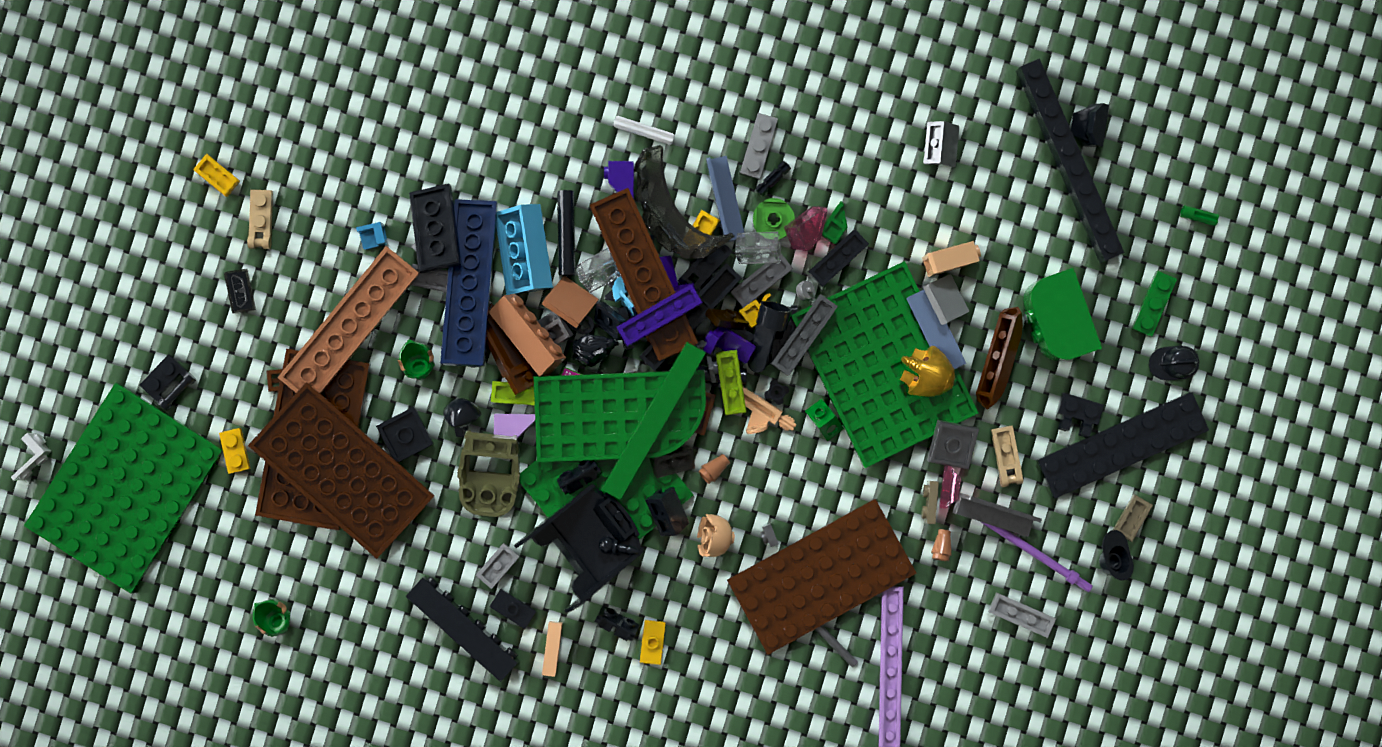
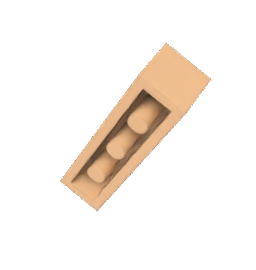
M549 621L542 675L556 676L563 622Z

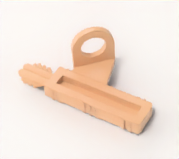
M743 386L745 405L749 410H752L746 429L747 434L765 431L769 426L768 422L774 425L776 422H779L782 429L794 430V427H796L794 418H791L789 415H781L782 410Z

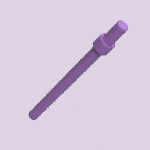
M981 522L1064 576L1067 582L1072 585L1076 584L1087 592L1092 589L1093 585L1079 577L1080 574L1074 570H1068L1012 532Z

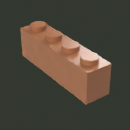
M516 294L504 295L489 311L490 315L539 377L551 374L566 358L562 353V349L549 337L548 331L541 327L536 320V316L525 307L523 300Z

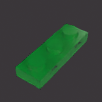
M1160 271L1155 272L1132 325V330L1148 337H1153L1177 281L1176 278Z

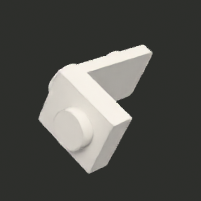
M27 433L21 438L35 455L11 476L14 481L27 479L33 473L31 470L36 465L40 466L48 459L47 455L52 452L44 444L46 440L40 434Z

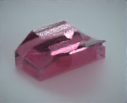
M944 465L939 508L947 509L959 499L961 478L952 466Z

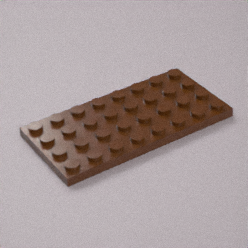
M286 348L282 371L299 352L298 350ZM348 360L321 394L359 427L371 364ZM281 380L274 416L296 394ZM265 462L255 516L340 530V526Z
M308 382L298 390L248 444V447L376 559L435 496Z
M873 499L727 579L767 655L915 575L916 571L877 500Z

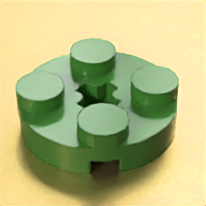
M769 198L760 203L755 209L752 218L753 227L762 238L769 241H778L787 237L793 229L795 215L792 208L782 199ZM772 214H776V218L780 219L775 225H771V222L768 221Z

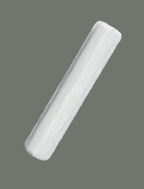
M616 116L613 124L616 128L668 145H672L675 137L673 133L621 116Z

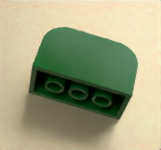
M1074 267L1035 281L1026 289L1023 298L1026 310L1024 318L1027 324H1031L1033 330L1031 337L1034 344H1038L1041 353L1045 357L1053 361H1064L1102 349Z

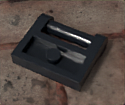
M168 354L142 381L140 386L164 410L168 411L172 407V402L189 384L192 385L196 378L172 355ZM181 374L183 376L182 381L164 398L162 396L164 391Z

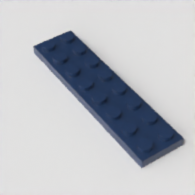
M455 199L454 211L461 265L449 267L441 365L484 367L497 201Z

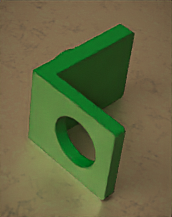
M820 399L805 410L826 441H829L844 430L836 415L823 399ZM836 425L834 431L827 433L830 426Z

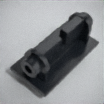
M583 460L578 464V467L571 471L563 472L557 479V482L565 495L568 493L571 495L583 487L579 480L583 479L588 484L599 478L602 472L595 460Z
M603 605L594 621L598 627L608 632L613 627L617 628L614 635L631 642L640 626L633 619L624 617L614 609Z

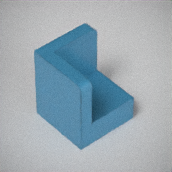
M382 222L356 227L357 232L360 233L363 249L367 250L388 245L385 227Z

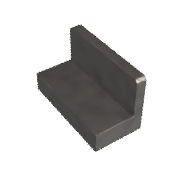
M945 121L927 122L923 164L956 166L959 137L958 125Z

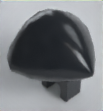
M458 398L444 408L443 416L447 423L455 429L456 437H465L464 431H468V425L475 422L481 416V411L478 406L468 399Z

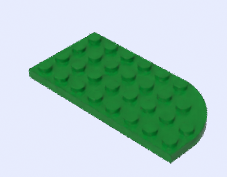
M696 370L645 458H655L671 453L682 446L694 434L705 411V370ZM669 371L534 376L537 462L619 459Z

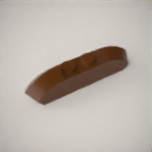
M1019 307L1004 309L999 314L976 391L977 401L987 410L1000 399L1010 377L1023 329L1022 312Z

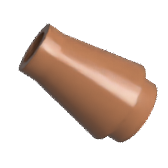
M721 454L719 457L702 465L698 472L710 484L718 479L724 469L730 464V461L724 454Z
M938 529V535L931 554H933L932 559L949 561V557L952 556L951 531Z

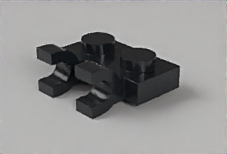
M1063 392L1056 412L1062 415L1058 429L1065 432L1069 431L1072 418L1082 421L1078 436L1090 437L1092 424H1099L1104 405Z

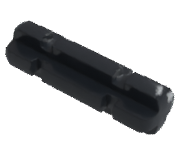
M782 161L778 168H775L763 180L764 182L756 187V191L761 196H764L769 191V188H772L783 178V174L786 175L790 171L791 167L789 164Z

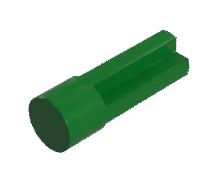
M1184 205L1181 209L1180 217L1215 226L1218 223L1219 214Z

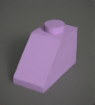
M494 414V434L505 436L517 435L518 439L535 423V414Z

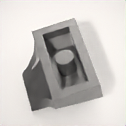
M554 312L537 321L541 327L548 331L549 337L557 345L573 336L564 319Z

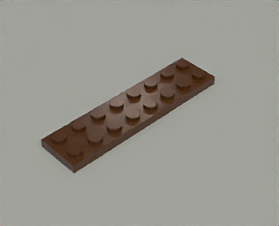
M629 188L590 204L589 206L637 313L640 314L675 294ZM685 314L648 335L659 361L681 352L686 342L694 346L698 344Z

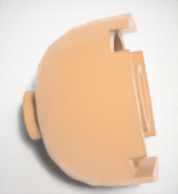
M705 514L707 517L701 518L697 532V538L701 537V545H697L699 554L704 557L723 555L730 548V545L733 544L735 534L726 519L718 515Z

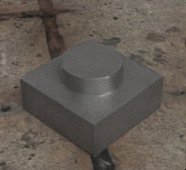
M771 524L762 526L764 531L760 532L764 544L769 543L770 547L777 545L778 541Z

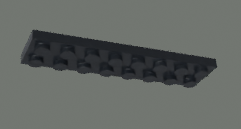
M1188 392L1039 458L1037 463L1053 498L1056 499L1209 431V428L1193 392Z

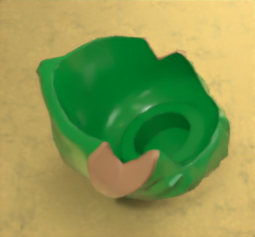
M409 339L399 352L398 363L400 369L408 378L425 379L435 366L432 351L423 343Z
M272 599L254 604L253 622L255 628L260 630L262 634L274 637L288 631L291 613L285 604Z

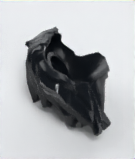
M586 334L573 342V356L571 358L577 360L580 364L593 367L608 357L612 349L619 345V342L604 336Z

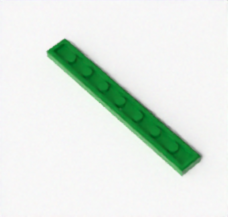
M686 342L604 483L603 491L619 500L622 498L704 357L705 351Z

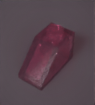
M812 206L784 226L792 249L808 251L821 240L828 212L826 207Z

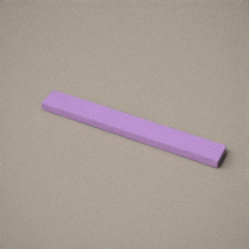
M893 586L882 592L878 747H900L903 586Z

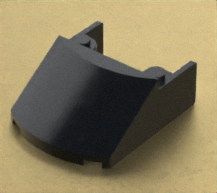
M593 484L585 488L513 545L517 549L531 538L539 546H547L554 542L575 569L578 576L573 580L571 586L578 599L564 610L566 614L580 607L644 552L638 538L640 535L628 512L613 496L607 492L600 491ZM603 537H611L614 541L616 539L619 540V544L637 548L639 553L627 554L617 551L616 555L612 552L605 554L599 550L598 543Z

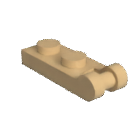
M250 190L248 249H256V247H263V249L271 248L272 190ZM257 233H263V239L257 238Z
M1013 425L991 429L1002 488L1008 487L1009 484L1016 483V485L1023 484ZM1013 469L1014 475L1007 476L1006 470Z

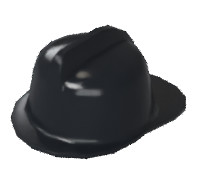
M1189 346L1163 347L1152 353L1149 358V369L1160 380L1187 379L1196 374L1200 361L1198 354Z
M1111 530L1103 538V551L1099 557V564L1102 571L1120 581L1127 580L1131 577L1134 569L1129 545L1122 532Z

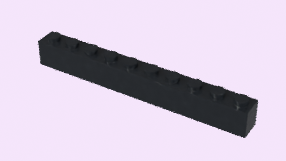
M1040 58L1020 66L1016 71L1099 263L1125 253Z

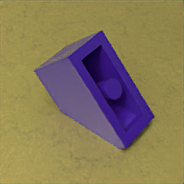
M608 161V167H604V179H608L609 185L616 192L629 188L634 199V161Z

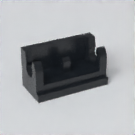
M669 487L665 492L659 489L645 500L661 536H677L689 524V520L674 487Z

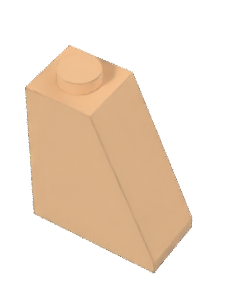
M974 241L928 253L922 259L929 278L979 262L981 252L979 246L975 245Z

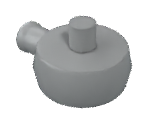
M809 281L800 282L796 287L797 296L803 301L809 300L811 305H813L816 301L813 284Z

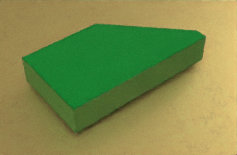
M842 201L839 202L818 233L834 245L837 244L848 228Z

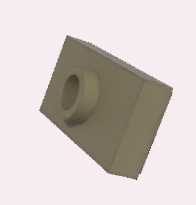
M1133 494L1113 530L1122 532L1126 539L1132 542L1153 505Z

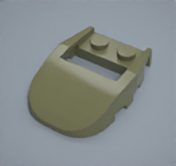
M468 430L464 437L466 439L465 445L461 451L460 464L457 471L461 504L467 511L475 515L491 517L505 515L514 505L519 484L520 457L517 435H495ZM470 455L512 459L511 474L470 470Z

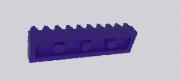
M692 284L619 325L617 329L626 345L630 346L686 314L688 311L700 306L702 301Z

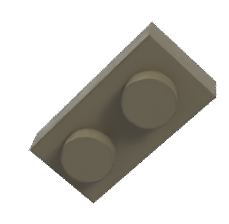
M927 480V485L923 486V497H926V506H922L921 518L925 519L924 523L936 524L938 481Z

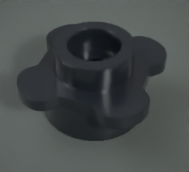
M773 380L770 382V388L764 393L766 399L775 401L777 405H781L784 402L785 394L789 393V388L778 384L777 380Z

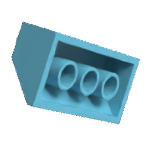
M523 204L498 211L496 228L506 295L553 288L541 205Z

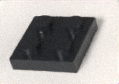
M415 406L376 426L392 458L398 463L434 444Z

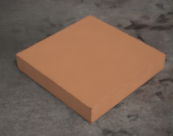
M564 275L543 300L542 305L577 328L599 299Z

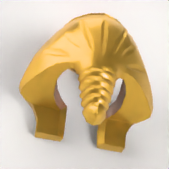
M931 345L925 351L915 348L911 357L903 356L901 358V361L906 366H909L919 375L918 379V376L904 370L900 380L908 385V393L910 395L937 396L952 389L955 380V370L949 359L936 346Z

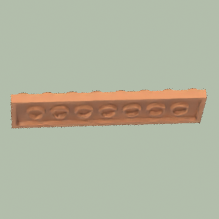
M386 246L277 378L296 393L308 382L321 394L420 273Z

